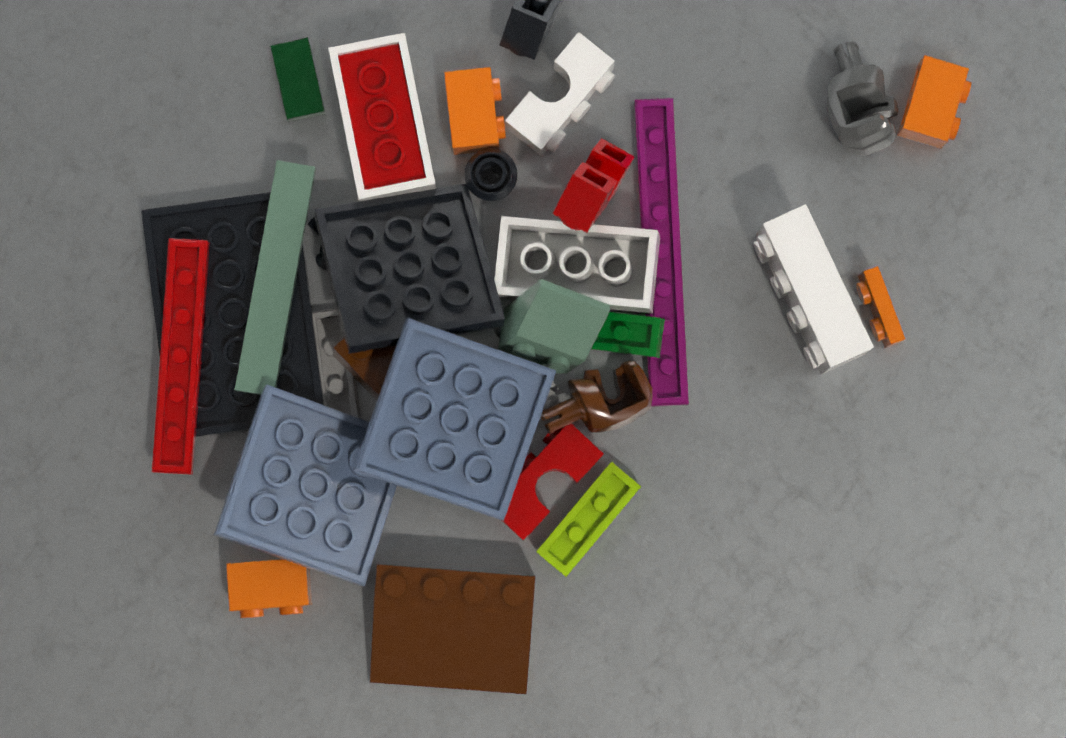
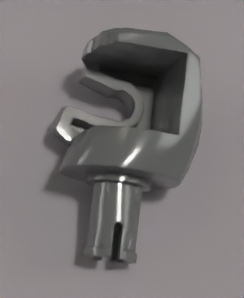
M845 42L849 57L844 52L842 44L838 45L834 50L841 73L837 74L829 82L827 89V111L836 134L846 151L857 155L869 156L890 146L897 136L896 129L888 118L898 115V104L894 97L885 95L883 70L876 65H863L858 44L856 42Z

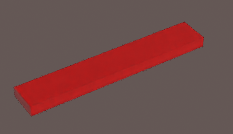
M169 238L152 473L193 475L210 245L208 240Z

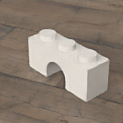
M578 32L554 61V70L569 85L567 95L557 102H545L529 91L505 120V128L539 156H542L547 149L554 152L567 135L563 132L564 128L571 120L576 123L579 122L591 106L587 102L596 90L602 93L614 79L615 75L612 73V70L614 69L615 60Z

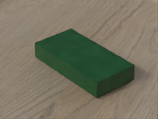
M308 37L271 45L287 121L291 122L326 114Z

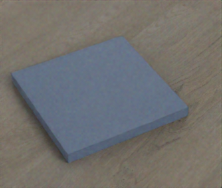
M406 318L353 470L504 521L556 370Z
M265 385L214 535L361 587L365 586L397 488L395 484L353 470L370 422L273 386Z

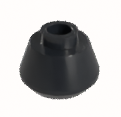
M489 148L475 153L469 159L465 168V182L468 189L474 196L485 201H497L505 198L512 192L517 182L518 175L515 162L507 153L499 149ZM485 178L487 179V181L489 182V184H486V183H485V181H484Z

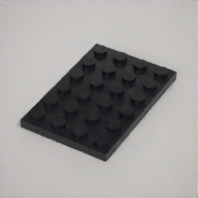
M271 192L141 210L159 355L161 352L169 238L208 240L210 242L196 438L249 431L261 395L235 391V385ZM303 243L276 388L324 405Z

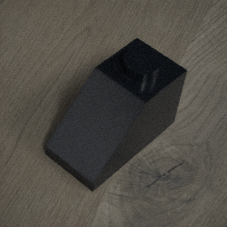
M516 0L509 14L499 46L509 49L517 56L535 60L547 39L563 0Z

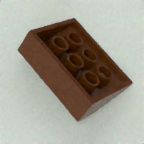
M377 564L370 683L527 694L536 576Z

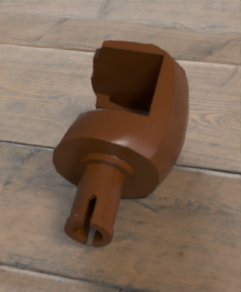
M629 360L613 370L614 385L617 390V396L614 399L606 396L598 369L584 370L583 379L568 380L571 398L542 410V421L558 415V419L544 424L548 433H554V431L580 419L591 433L612 431L624 427L643 416L651 409L652 387L642 368L635 361Z

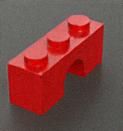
M601 138L592 149L586 162H582L573 173L552 214L559 217L565 226L588 233L616 194L635 156Z
M572 423L554 431V433H548L542 440L547 445L537 457L531 452L525 459L504 521L501 520L523 541L550 513L536 495L535 488L540 477L548 472L558 471L567 475L577 484L604 455Z

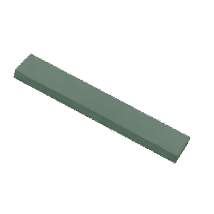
M280 160L276 162L235 391L261 395L265 385L277 387L315 179L316 167Z

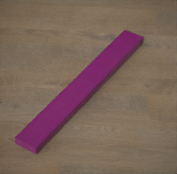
M673 98L640 99L634 101L640 229L658 230L660 235L653 313H645V316L665 319L660 358L647 357L648 381L652 387L651 407L688 406Z

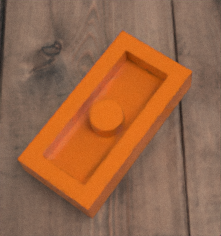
M876 266L863 271L858 276L860 282L856 283V289L862 304H869L874 319L869 320L873 336L877 342L882 340L885 348L899 344L905 340V336L880 269Z

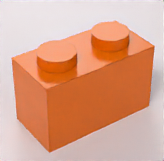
M924 55L918 63L897 136L940 149L948 142V139L954 140L961 122V118L955 117L959 103H966L972 82L966 80L969 68Z
M491 67L444 72L453 154L477 153L489 148L499 149V139L506 138L504 115L496 116L494 101H502L500 79L492 78Z
M284 559L226 564L229 611L240 610V618L263 617L264 608L279 607L280 615L302 614L303 605H312L309 568Z

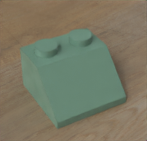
M540 279L505 307V321L501 327L498 349L556 370L558 374H567L586 360L610 312V305Z

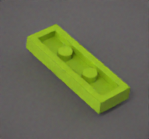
M610 462L536 553L567 577L641 486L613 462Z

